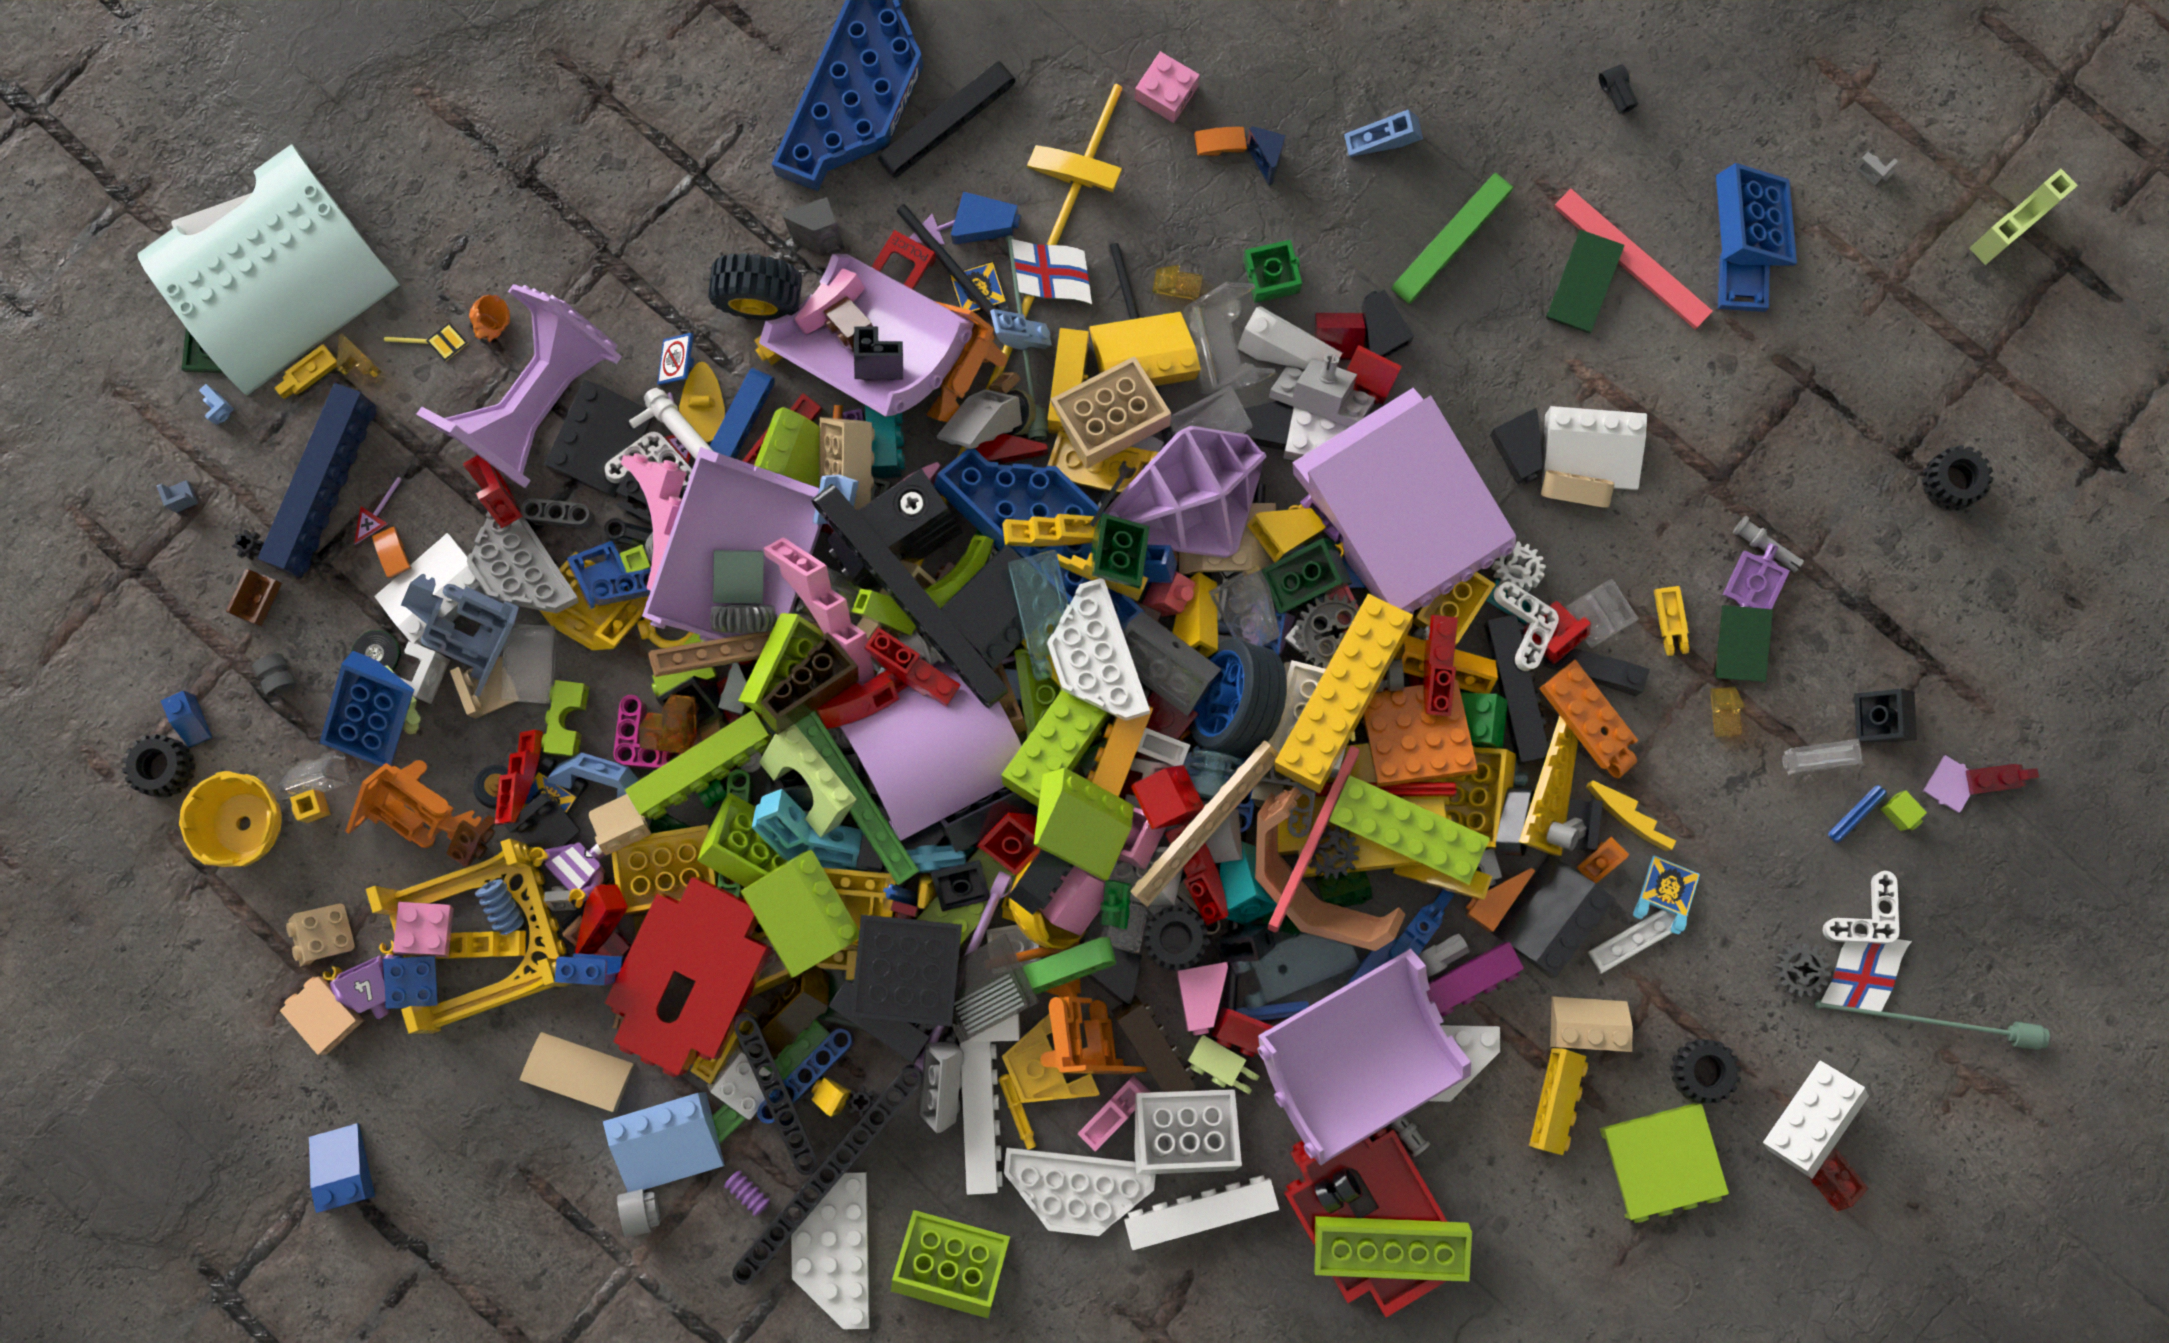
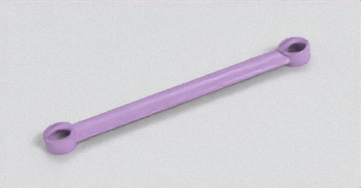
M1000 871L990 891L991 896L957 971L954 1002L1000 898L1005 897L1011 890L1012 876ZM1010 882V889L1007 893H1005ZM938 1025L936 1028H933L926 1043L938 1042L944 1026ZM925 1047L914 1064L921 1069L922 1074ZM911 1072L910 1076L917 1078V1075Z

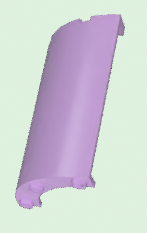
M832 254L820 283L829 286L842 268L858 275L865 289L853 303L871 321L873 326H878V341H903V379H854V353L847 346L844 348L840 344L836 333L831 334L825 325L809 334L803 333L795 321V317L811 298L812 294L799 306L798 312L792 316L787 314L778 319L765 321L759 343L884 416L904 412L922 401L941 385L942 380L960 356L965 344L970 340L974 323L848 254Z
M700 447L642 616L650 619V624L665 629L667 625L699 634L700 639L704 641L751 634L723 633L711 629L710 615L712 607L730 604H757L713 603L714 550L764 552V547L784 537L812 555L822 524L817 525L813 523L815 507L811 502V499L819 493V488ZM764 553L763 605L775 607L778 620L780 613L792 614L798 594L782 577L780 566L767 558Z
M1412 949L1407 950L1258 1036L1260 1047L1257 1050L1260 1057L1264 1060L1267 1072L1276 1091L1274 1094L1275 1100L1281 1108L1284 1107L1293 1126L1305 1143L1304 1149L1311 1159L1315 1158L1319 1165L1324 1164L1471 1076V1061L1461 1050L1453 1036H1446L1440 1025L1444 1021L1435 1002H1429L1426 991L1430 990L1426 965Z

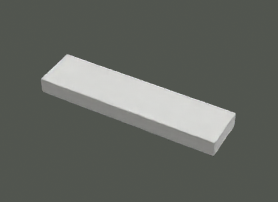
M1661 909L1587 953L1601 974L1672 934L1670 929L1676 915Z

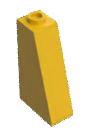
M1198 572L1190 578V580L1195 582L1193 588L1194 595L1191 600L1187 601L1183 612L1176 614L1173 634L1208 658L1218 651L1217 582Z

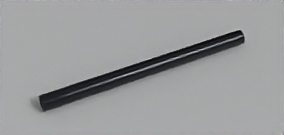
M905 204L901 205L896 211L926 247L935 252V256L993 322L990 311L996 309L995 306Z

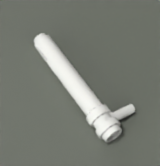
M658 388L650 389L644 396L645 405L648 409L629 420L630 425L636 428L655 416L658 421L663 422L695 460L700 447L713 451L681 415L677 405L669 399L663 390Z

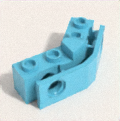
M783 789L762 796L761 803L756 805L752 828L782 858L789 861L802 852L812 850L824 868L847 869V866L855 868L860 851L861 829L839 825L820 838L805 820L808 813L806 814Z

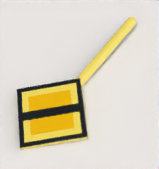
M450 322L428 339L384 337L386 342L429 344L444 362L448 361L469 344Z

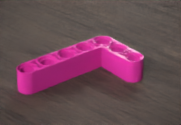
M635 695L623 697L619 705L614 745V758L619 764L629 768L657 770L670 762L672 755L677 753L681 755L691 749L642 744L646 705ZM637 702V710L629 713L628 707L630 703ZM634 725V734L626 737V728ZM631 749L632 757L628 761H623V752ZM655 751V761L647 763V754ZM736 766L730 769L729 771H734L736 769Z

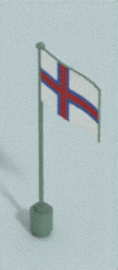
M1008 235L1005 238L1009 247L1018 314H1023L1020 293L1043 299L1075 300L1092 305L1083 250L1069 246L1027 243L1014 240L1012 235ZM1027 348L1023 350L1028 389L1035 402ZM1036 405L1035 420L1031 422L1029 426L1031 429L1025 434L1028 436V440L1042 441L1047 439L1049 429L1046 409L1041 408L1040 405Z
M1855 933L1858 937L1864 938L1866 936V934ZM1896 939L1887 944L1844 942L1839 952L1832 980L1822 999L1815 1002L1817 1009L1823 1007L2007 1035L2012 1046L2020 1048L2045 1049L2050 1039L2049 1030L2037 1024L2016 1021L2012 1026H2009L2008 1030L1883 1012L1882 1009L1893 990L1901 959L1912 942Z

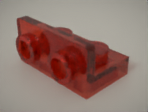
M1836 1148L1832 1149L1814 1177L1810 1178L1811 1182L1836 1211L1853 1207L1869 1189Z

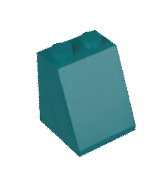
M1241 841L1243 860L1221 862L1220 879L1228 909V916L1225 919L1247 925L1274 911L1278 904L1255 879L1256 847Z

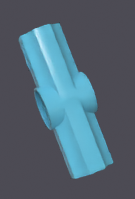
M925 845L916 847L915 850H906L918 868V873H931L932 871L966 863V852H955L951 845L938 847V845Z

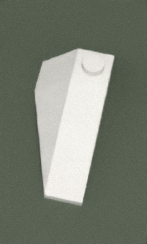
M1261 306L1256 307L1237 347L1257 360L1306 369L1312 358L1324 362L1326 354H1333L1331 361L1334 360L1335 355L1339 359L1342 355V352Z

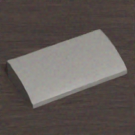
M1236 809L1231 812L1205 842L1215 863L1243 860L1239 811ZM1181 824L1166 827L1157 847H1169L1171 844L1165 832Z

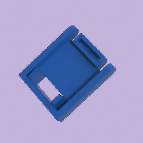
M1721 253L1719 258L1718 309L1766 312L1769 308L1770 265L1727 263V261L1723 260ZM1735 296L1754 298V303L1733 300Z
M613 541L567 557V563L590 609L595 608V604L590 598L592 583L599 578L626 573L622 559ZM604 554L605 561L584 568L583 561ZM621 583L619 585L623 591H626L625 588L627 587L629 591L632 589L629 583ZM603 587L595 589V593L599 596L608 594V591Z

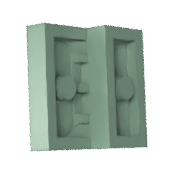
M714 550L713 603L763 604V551Z

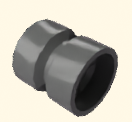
M270 654L253 663L252 668L257 679L263 680L261 685L266 697H277L295 688L296 682L293 675L286 671L288 665L283 654Z
M1393 659L1386 672V680L1381 681L1375 693L1383 692L1385 688H1388L1390 692L1404 691L1402 659Z

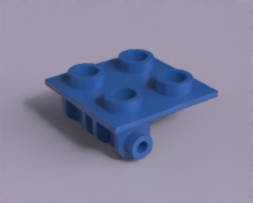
M403 955L393 956V958L383 959L386 1009L438 1005L435 956L403 957Z

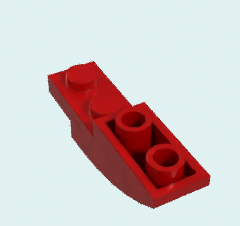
M1431 615L1429 640L1425 642L1424 654L1425 714L1451 717L1456 667H1453L1458 617Z
M879 627L864 646V649L897 678L921 695L925 696L927 694L945 707L948 706L961 684L919 658V653Z
M885 670L862 686L855 683L816 710L826 729L839 727L863 719L899 700L897 693L908 685L889 670Z
M1189 822L1165 832L1170 844L1182 834ZM1204 843L1183 866V869L1188 877L1184 880V883L1206 925L1226 918L1228 916V909L1217 867L1206 843Z

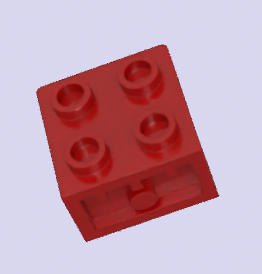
M1558 601L1550 605L1557 612L1559 621L1544 653V656L1553 664H1556L1587 638L1591 632V622L1586 617L1578 621ZM1544 615L1543 617L1545 618V623L1547 624L1549 623L1547 621V615ZM1529 623L1523 628V629H1524V634H1523L1524 636H1525V634H1526V632H1527V629H1528V627H1529V625H1530ZM1533 633V642L1536 645H1540L1542 642L1541 637Z

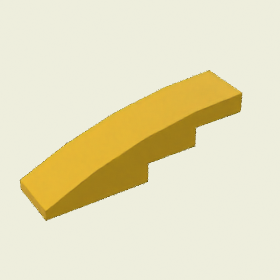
M1037 145L1027 164V168L1064 182L1071 183V181L1090 188L1094 185L1110 192H1114L1122 173V168L1093 158Z
M1058 514L1055 518L1032 516L1029 521L1006 519L1002 526L1005 545L1032 547L1092 543L1097 523L1094 527L1089 525L1094 516Z
M1594 780L1587 784L1586 788L1596 800L1603 801L1602 807L1622 825L1666 852L1673 849L1676 840L1655 831L1654 828L1657 821L1635 811L1638 801Z
M1425 864L1395 867L1393 871L1394 874L1483 900H1485L1492 876L1489 874L1475 871L1470 884H1467Z
M495 931L451 933L449 958L435 957V959L525 956L526 931H513L504 935Z

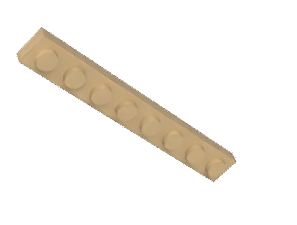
M1264 740L1254 750L1253 754L1237 769L1230 780L1220 788V791L1204 806L1198 816L1187 825L1182 834L1171 843L1166 852L1138 880L1130 892L1148 907L1275 764L1274 762L1279 753L1271 744Z

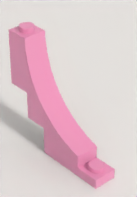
M784 537L764 547L765 556L780 566L782 577L806 604L823 634L825 635L828 632L858 665L859 681L857 683L862 686L873 679L875 675L871 655L864 649L868 642L866 633L851 623L846 599L831 589L827 566Z

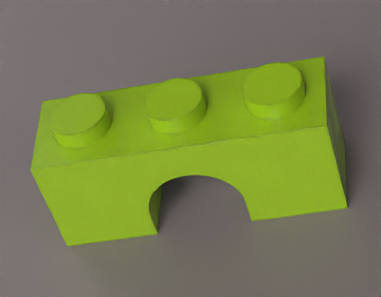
M555 680V684L551 687L549 698L552 702L545 718L548 726L547 733L543 734L541 742L542 748H544L543 752L563 757H573L579 754L582 734L567 730L565 718L571 711H586L590 687L584 683Z

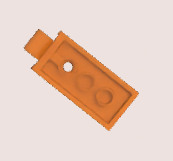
M1576 659L1567 664L1539 688L1601 768L1607 769L1613 777L1620 778L1637 763L1635 754L1628 749V746L1636 743L1638 739ZM1602 727L1606 731V736L1601 733Z

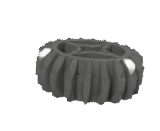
M730 604L717 605L711 608V629L717 632L757 633L772 631L777 622L775 607L772 605Z

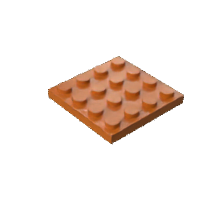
M1458 680L1454 682L1451 717L1425 714L1424 685L1404 687V691L1390 692L1389 690H1384L1374 694L1363 717L1377 787L1477 774V764Z

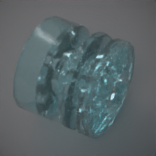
M1193 750L1191 757L1201 761V763L1191 762L1189 765L1190 768L1199 771V776H1190L1199 797L1212 800L1220 791V788L1228 782V778L1236 773V770L1230 769V767L1242 766L1243 760L1233 757L1228 753L1212 750Z

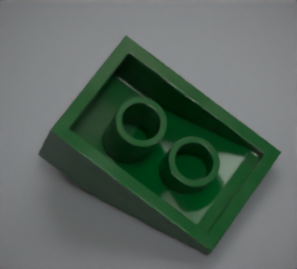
M1103 513L1094 529L1091 548L1092 576L1140 589L1150 526Z
M1322 538L1260 570L1279 614L1313 602L1316 598L1320 599L1324 595H1330L1352 584L1333 539Z

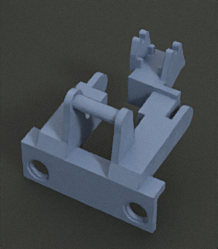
M421 574L410 582L400 606L406 607L426 623L421 637L423 645L473 667L471 676L479 680L475 696L479 697L514 625L519 607L507 601L500 603L465 586V589H462L453 584H446L443 588V594L459 603L456 613L481 623L475 636L471 637L454 629V623L438 616L444 598L433 595L436 586L435 578L430 577V579H426V575Z

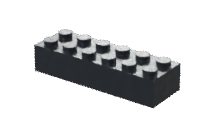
M1078 762L1072 772L1086 779L1082 766ZM1003 787L938 821V824L954 851H965L974 843L981 841L1009 812L1037 816L1038 807L1009 788Z

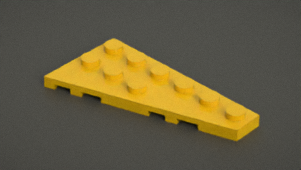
M1559 716L1519 840L1522 844L1556 856H1562L1563 848L1548 843L1547 834L1553 822L1556 821L1563 824L1567 821L1578 738L1561 716Z

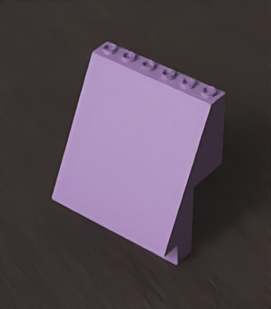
M1414 388L1292 462L1294 476L1343 536L1344 560L1374 597L1410 614H1413L1421 606H1428L1440 594L1445 595L1454 588V585L1461 581H1468L1476 571L1481 568L1486 569L1490 567L1495 559L1500 556L1509 555L1515 548L1516 535L1432 396L1430 395L1423 400Z

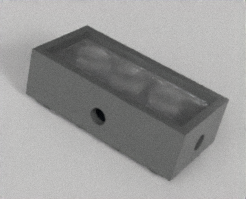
M1143 611L1129 622L1123 632L1139 680L1188 716L1200 704L1220 673L1221 668Z

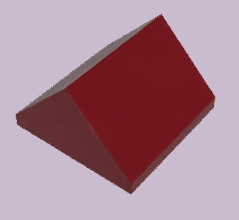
M1315 313V338L1342 352L1340 360H1352L1358 345L1364 347L1365 324L1363 313Z

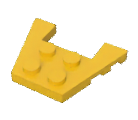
M1050 1014L1043 1018L1002 1056L1021 1103L1100 1095L1091 1074L1066 1083L1063 1073H1059L1058 1068L1042 1066L1040 1061L1041 1055L1044 1052L1053 1051L1047 1035L1052 1033Z

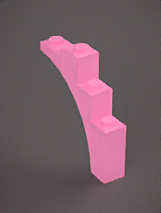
M634 453V456L623 455L621 464L639 482L651 513L653 558L647 589L651 591L682 501L679 496L686 472L679 469L678 464L668 460H664V463L648 461L647 456Z

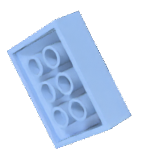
M706 1092L692 1094L603 1121L610 1151L627 1192L640 1189L646 1190L725 1166Z

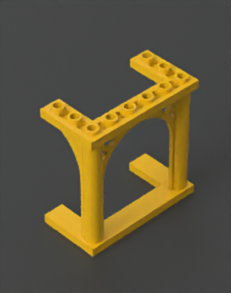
M507 839L500 842L503 849L501 853L475 865L403 890L379 886L366 889L372 913L389 915L395 933L399 902L431 904L471 889L481 888L487 883L485 881L490 880L491 882L498 878L503 879L502 875L507 874L504 878V883L508 887L507 890L511 892L512 898L521 906L528 920L530 930L529 946L523 961L510 976L498 983L444 1001L436 1006H409L401 1009L408 1034H432L441 1031V1026L554 986L565 987L573 984L555 982L557 957H565L564 954L567 951L563 940H559L557 934L559 930L558 921L555 916L552 917L550 908L544 901L545 892L542 884H545V879L541 870H538L533 865L537 857H529L533 847H529L528 844ZM521 874L523 876L522 886L516 891L511 890V879L515 875ZM527 890L526 895L527 897L530 896L529 900L524 901L522 898V893ZM533 915H535L537 919L535 922L531 920V917ZM541 936L543 938L540 939V941L545 945V947L537 946V937ZM541 951L548 958L537 961V965L533 961L532 955L534 952ZM403 955V957H419V956ZM529 965L537 972L532 973V971H529V973L525 974V967Z

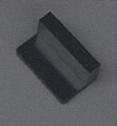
M1570 799L1567 821L1576 817L1582 819L1587 827L1586 835L1578 840L1574 849L1590 852L1597 850L1603 801L1591 800L1588 802Z

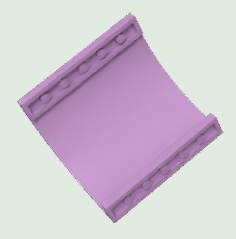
M937 661L932 663V666L961 684L947 707L927 694L923 696L910 686H907L897 693L899 700L863 719L839 726L872 781L891 820L889 824L900 841L1005 787L1002 785L1001 774L1021 748V743L1000 702L998 701L990 709L986 708L946 661L944 663Z

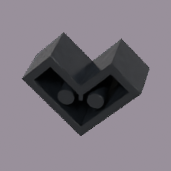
M854 326V379H903V341H878V326Z

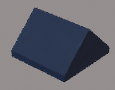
M1253 126L1249 128L1247 149L1268 186H1270L1274 182L1281 159L1285 135Z

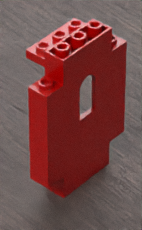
M691 877L680 901L666 894H656L605 1001V1004L611 1007L613 1013L620 1016L625 1015L613 1041L620 1045L619 1050L630 1055L635 1053L641 1056L640 1060L648 1065L654 1066L657 1064L663 1068L662 1071L672 1077L686 1074L690 1065L695 1063L698 1056L709 1061L721 1058L735 1029L734 1019L743 1012L773 947L751 937L758 924V920L746 900L699 877ZM676 971L696 982L678 1019L672 1023H667L659 1017L658 1006Z
M1385 1127L1372 1134L1374 1139L1370 1140L1367 1137L1322 1165H1319L1315 1158L1311 1159L1307 1155L1303 1140L1292 1146L1294 1150L1290 1152V1155L1305 1180L1300 1181L1298 1178L1286 1185L1288 1190L1283 1193L1314 1247L1315 1216L1356 1218L1346 1202H1344L1343 1208L1332 1214L1328 1213L1320 1203L1315 1192L1316 1183L1327 1177L1333 1179V1174L1345 1167L1353 1168L1360 1174L1379 1207L1362 1218L1448 1222L1393 1129L1386 1130ZM1332 1276L1347 1303L1369 1291L1385 1317L1390 1316L1446 1282L1444 1280Z

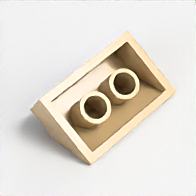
M1552 997L1550 1047L1632 1052L1633 1026L1627 1001Z

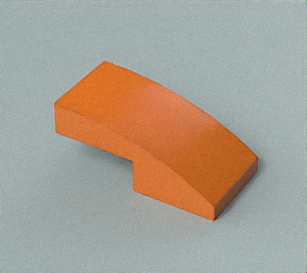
M1244 127L1213 128L1194 133L1197 155L1219 156L1222 152L1243 153L1247 149Z
M395 526L372 536L378 557L388 578H392L412 568L403 550L405 547Z

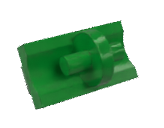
M1111 879L1105 881L1104 901L1100 903V909L1103 910L1102 925L1115 926L1120 929L1127 928L1130 917L1131 884Z

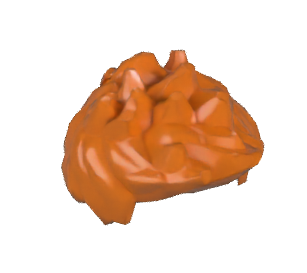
M491 294L482 296L472 305L469 318L473 325L475 337L478 339L488 338V342H491L494 338L500 336L501 331H505V328L510 323L508 306L499 296H491Z

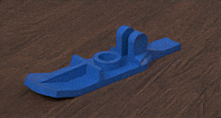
M1443 889L1432 904L1424 906L1419 910L1390 950L1391 960L1409 949H1412L1417 956L1420 954L1441 925L1442 916L1445 913L1443 910L1454 896L1452 892ZM1420 924H1424L1427 930L1422 931L1420 929Z

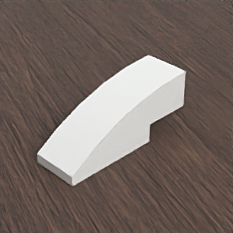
M1145 728L1137 752L1168 764L1179 766L1183 765L1190 745Z

